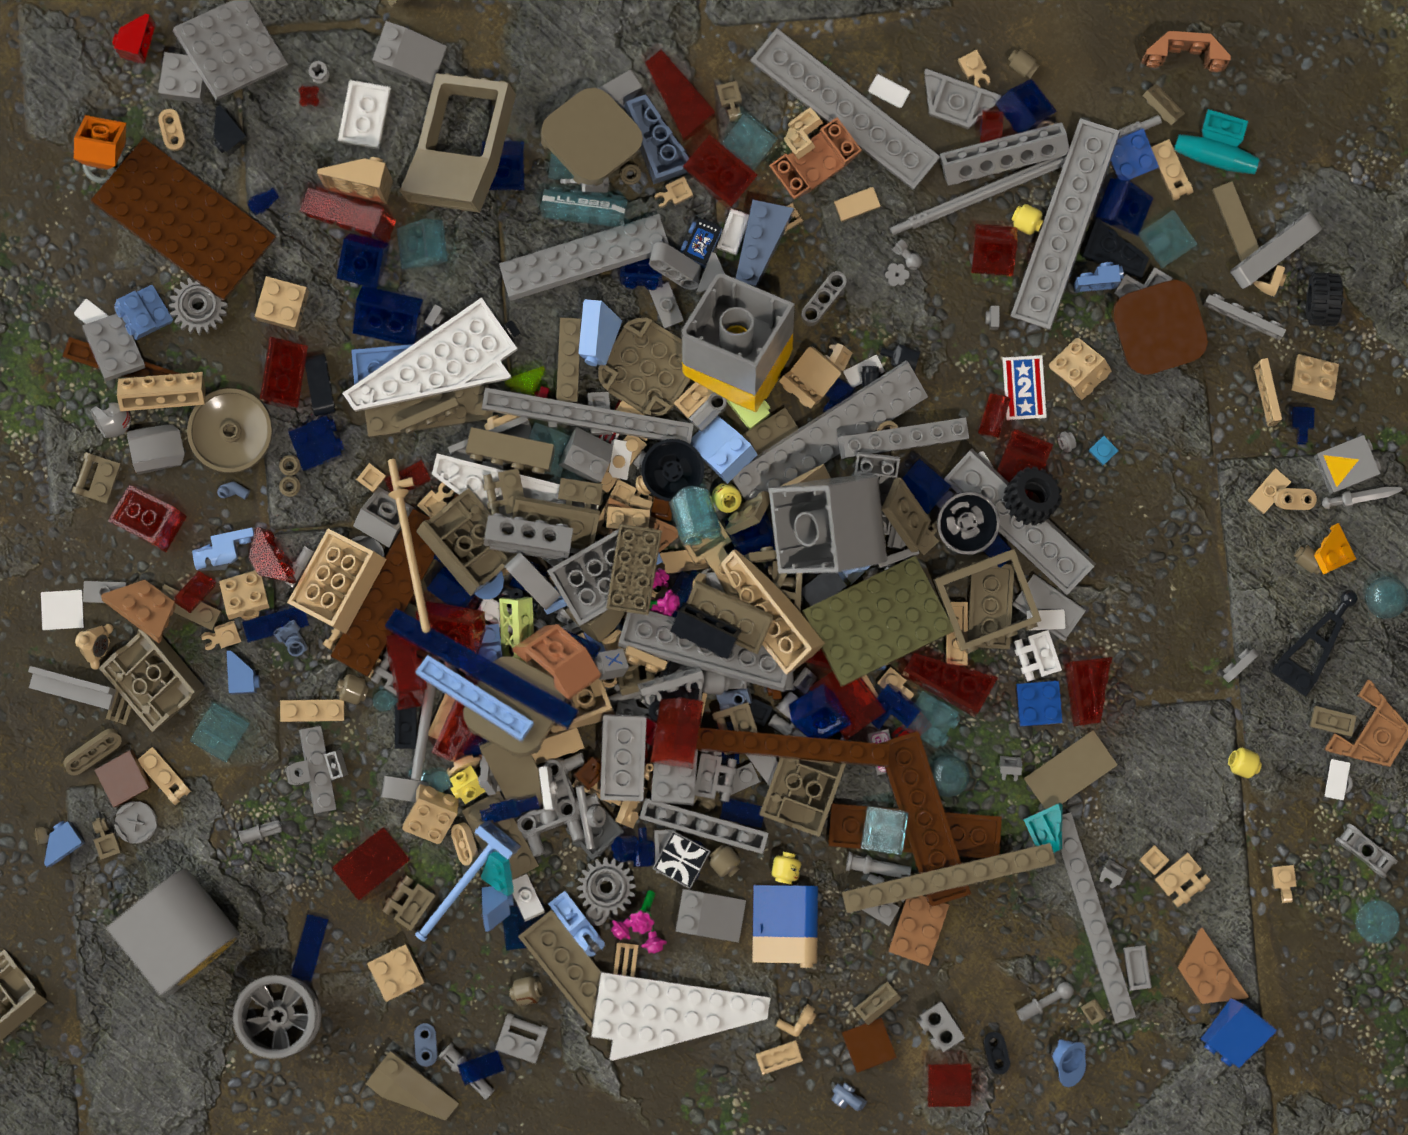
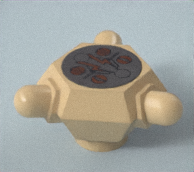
M111 624L81 631L76 636V646L79 647L82 655L94 670L100 667L99 660L105 656L110 643L108 637L113 631Z

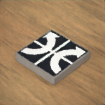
M672 831L652 869L690 889L710 851Z

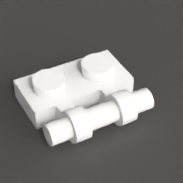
M1049 630L1028 636L1030 645L1025 647L1022 639L1014 641L1016 647L1014 651L1016 656H1019L1022 665L1020 669L1022 674H1025L1027 682L1035 679L1033 674L1035 670H1039L1041 677L1062 670ZM1032 651L1036 663L1030 665L1027 653Z

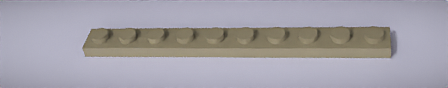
M1051 843L845 891L842 892L846 913L1056 863Z

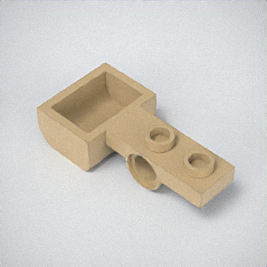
M713 515L680 535L679 539L695 565L705 559L712 569L711 571L717 575L726 594L738 599L740 596L736 588L732 587L721 565L722 561L728 556L724 547L731 544L732 541L717 516ZM706 548L707 552L697 557L692 549Z

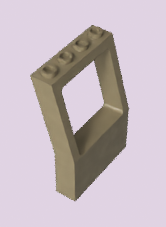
M436 73L418 148L400 188V192L407 202L480 213L498 170L516 93L508 82L503 80L499 82L491 81L486 78L476 79L469 76L460 77L449 73ZM452 94L496 100L484 153L481 157L435 151L447 101Z

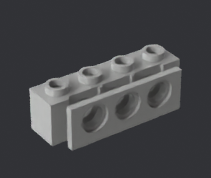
M495 513L488 515L484 546H490L491 550L516 554L520 552L522 555L561 561L562 558L568 559L573 528H569L566 524L550 525L542 520L531 522L523 517L506 518L503 514ZM504 531H509V532H511L512 534L506 535V534H504L503 532H504ZM529 534L532 538H526L524 535ZM545 538H552L554 541L549 542Z

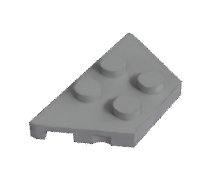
M925 69L924 72L929 115L966 129H970L1000 101L1002 96L929 69Z

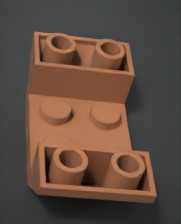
M1168 31L1146 50L1142 58V64H1147V67L1158 68L1159 65H1163L1168 55V49L1171 53H1180L1181 50L1189 51L1190 54H1202V52H1205L1204 68L1209 69L1211 72H1221L1226 69L1231 56L1212 34Z
M838 117L822 127L820 133L810 139L815 148L799 160L792 152L789 155L784 154L769 165L793 199L814 190L842 170L862 152Z
M558 624L543 626L512 648V651L526 663L534 659L553 675L554 687L567 699L572 698L601 677V673L587 649Z

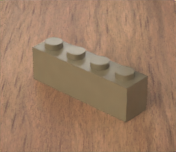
M560 318L556 400L578 404L581 357L578 353L582 320L578 318Z
M471 427L466 453L470 455L472 460L482 461L485 458L490 459L492 464L503 466L504 462L512 464L511 467L524 470V467L532 468L534 473L544 474L545 471H551L556 447L554 444Z

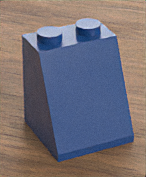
M1231 998L1201 1037V1040L1206 1043L1204 1048L1212 1054L1219 1053L1222 1056L1220 1060L1227 1066L1231 1067L1234 1065L1240 1068L1277 1030L1247 1006Z

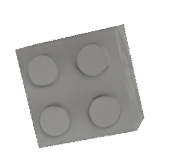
M164 52L158 91L161 98L203 104L206 84L189 56Z

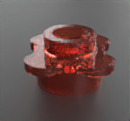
M301 86L299 88L301 98L299 104L302 107L306 105H319V88L317 86Z

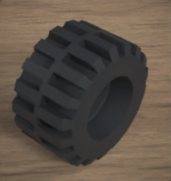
M1313 272L1308 282L1306 296L1308 323L1314 326L1336 327L1341 317L1343 304V282L1341 276L1334 273Z
M1027 467L1023 471H1019L1004 490L1003 501L1007 502L1004 506L1010 510V516L1014 515L1016 517L1015 520L1018 522L1023 521L1024 525L1031 523L1032 526H1035L1038 523H1044L1061 504L1059 502L1062 500V495H1060L1062 490L1061 487L1057 486L1059 484L1058 480L1052 478L1054 475L1051 473L1047 474L1043 468L1038 470V467H1033L1032 469ZM1025 489L1033 491L1039 497L1040 503L1030 500L1026 495Z

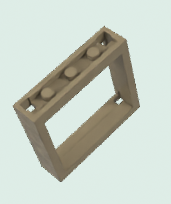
M1015 549L933 579L944 610L953 627V633L960 651L965 650L966 653L973 652L978 649L977 645L986 643V646L998 642V637L1003 635L1006 638L1018 634L1017 630L1024 627L1026 631L1038 627L1037 622L1042 621ZM1011 560L1032 617L965 642L944 585Z

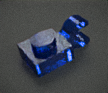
M838 378L825 395L830 400L822 412L825 413L850 397L855 388Z
M1315 407L1292 408V429H1298L1297 445H1306L1308 442V430L1314 429Z

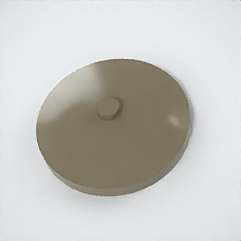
M221 389L205 396V405H196L187 426L188 441L195 456L205 466L222 473H238L255 466L267 453L273 434L271 418L265 406L252 394L239 389Z

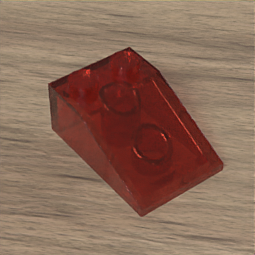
M710 134L683 165V168L728 210L734 206L758 176L757 173Z
M129 485L108 521L144 542L167 552L187 516L175 507Z
M383 827L335 864L332 869L357 900L362 901L409 862L410 859Z

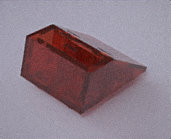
M1014 429L997 472L1010 482L1019 471H1023L1027 467L1030 469L1038 467V470L1044 469L1053 444ZM1025 489L1026 495L1031 500L1034 492Z

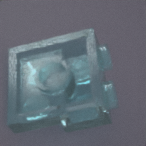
M922 691L900 728L909 733L919 731L923 742L938 749L939 746L944 747L949 739V736L946 734L950 727L955 729L960 721V718L957 717L959 712Z

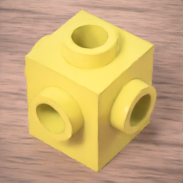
M472 766L467 767L450 778L453 785L450 788L456 799L461 798L464 804L486 792L484 788L480 787L478 775Z

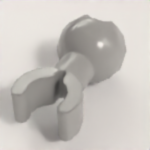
M901 239L892 248L893 252L897 255H902L906 259V265L909 269L916 270L920 268L922 264L921 257L918 254L911 253L907 249V244L904 240Z

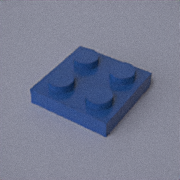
M1144 128L1118 138L1110 162L1120 184L1159 168Z
M1059 681L1016 684L1019 727L1063 723Z

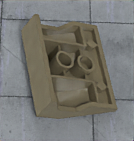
M468 488L431 519L422 522L416 532L468 594L472 596L505 569L504 566L517 554L491 550L490 546H484L488 515L492 514Z
M138 629L135 637L117 650L99 667L152 732L161 727L205 689L203 684L163 637L162 641L158 643L140 629Z
M780 758L759 815L820 838L846 763Z
M5 949L0 952V1041L47 1002L37 986Z

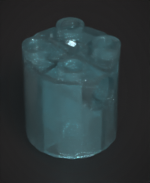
M697 486L680 489L669 502L683 546H696L703 543L702 539L709 538L712 540L721 537L722 530L710 491Z

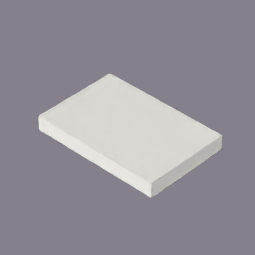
M349 80L338 142L380 149L391 87Z

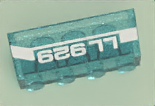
M550 187L549 190L544 189L540 212L542 218L618 227L625 226L628 200H625L620 195H612V198L603 197L602 193L597 192L586 195L580 190L562 192L561 188Z

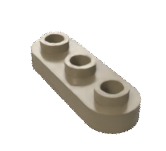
M106 729L69 754L63 762L66 772L70 775L81 774L117 749L122 741L118 731Z

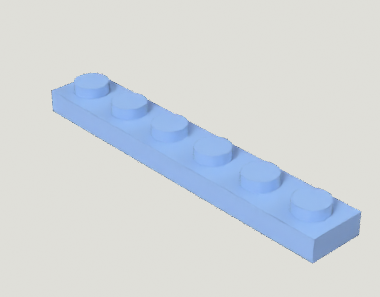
M428 655L415 672L417 676L521 742L534 725L532 721Z

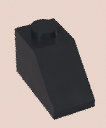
M218 105L216 107L213 134L217 142L214 145L222 154L226 152L230 156L249 140L221 105Z

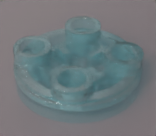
M1384 901L1368 902L1357 913L1356 930L1368 942L1376 944L1390 941L1398 932L1400 924L1398 913L1393 906Z

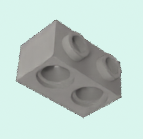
M941 1001L919 1015L921 1020L918 1022L924 1032L929 1030L933 1036L930 1041L936 1050L941 1049L942 1052H945L965 1039ZM931 1013L939 1014L940 1021L938 1024L931 1025L929 1023L928 1017ZM943 1031L951 1033L952 1039L950 1042L943 1043L940 1040V1035Z

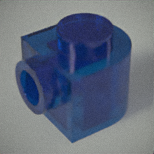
M618 836L615 838L611 845L614 859L619 862L635 860L639 852V841L636 836Z

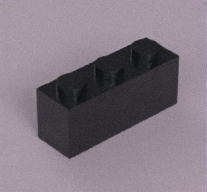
M684 602L677 613L670 632L674 633L678 638L694 643L699 648H705L713 652L718 657L728 659L735 648L742 629Z

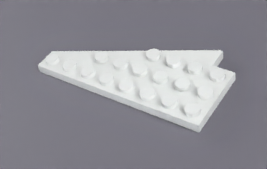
M480 298L342 394L354 411L357 412L509 380L512 377L501 361L518 349L484 300Z
M437 454L432 475L458 495L470 488L491 513L487 507L489 501L487 492L483 488V484H485L483 476L491 474L493 482L499 481L498 472H503L504 470ZM520 475L524 497L566 504V500L558 499L560 484ZM501 487L495 488L497 501L503 500ZM572 501V506L584 508L585 503ZM591 504V509L598 510L599 505ZM505 506L498 507L500 514L505 515L506 518H512L513 513L506 514ZM570 548L569 553L577 554L582 550ZM547 558L542 559L554 567L563 562L564 558L561 561Z
M601 972L591 1037L612 1040L609 1060H617L765 1020L768 1018L770 997Z

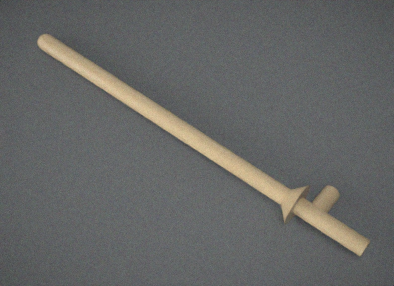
M389 459L388 466L394 491L390 492L388 496L396 500L421 628L424 633H428L430 631V624L404 498L409 490L402 489L414 486L413 478L400 480L396 459Z

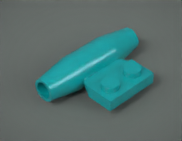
M1210 109L1206 113L1201 130L1203 137L1179 134L1174 151L1196 162L1231 172L1255 174L1260 158L1238 148L1243 141L1248 121Z

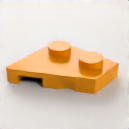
M1339 523L1331 526V532L1324 538L1321 547L1314 555L1323 575L1356 560Z

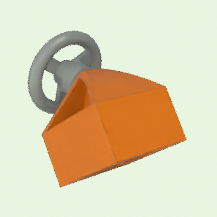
M85 115L74 137V159L83 164V170L90 180L105 184L111 176L102 178L94 175L91 171L96 169L107 170L110 174H113L117 170L114 168L117 161L118 167L123 163L122 151L126 144V123Z

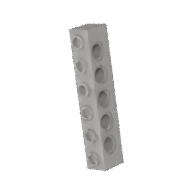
M1060 122L941 153L940 157L943 173L949 186L1033 163L1060 158L1068 154L1069 145L1067 133L1063 123Z
M965 417L843 436L838 438L841 459L857 457L858 452L879 454L969 439V433Z
M645 798L639 818L759 854H763L769 834L665 803L651 802V799Z

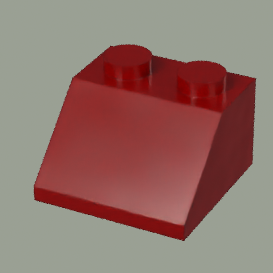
M145 13L120 27L118 34L115 33L112 45L120 58L145 64L156 27L149 14Z

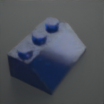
M362 286L356 299L353 334L403 345L415 344L422 315L423 299Z

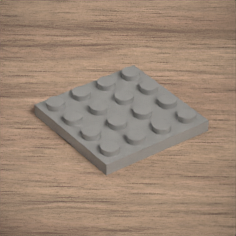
M232 0L173 28V32L215 100L272 75L288 65L249 0Z

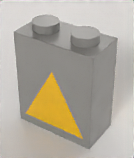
M1364 435L1317 453L1314 456L1330 495L1380 474V463L1377 458L1374 459L1371 452L1373 450L1372 444Z

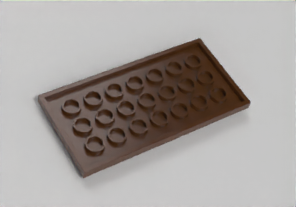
M145 138L140 141L91 199L92 204L202 286L209 289L222 301L226 300L276 240L274 234Z

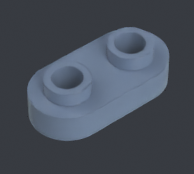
M423 1023L414 1032L415 1057L420 1065L427 1067L433 1065L437 1060L436 1030L431 1024ZM423 1030H427L429 1032L428 1038H423L421 1036V1032ZM424 1052L430 1054L428 1060L423 1059L422 1054Z

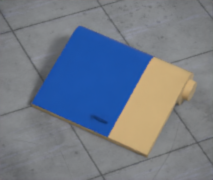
M754 885L752 962L800 963V968H813V964H817L818 886Z

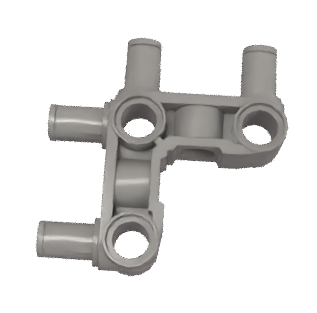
M582 753L567 759L560 757L555 760H548L543 765V767L558 765L559 768L558 773L552 776L558 789V793L555 794L557 810H533L521 816L517 823L523 838L528 840L533 857L545 854L539 835L563 824L567 825L573 842L585 838L579 822L581 816L578 798H576L568 776L569 771L581 767L585 763ZM597 793L586 796L588 809L591 806L600 805ZM571 804L573 812L570 815H565L564 807ZM531 819L533 827L531 830L526 831L524 824L527 820Z

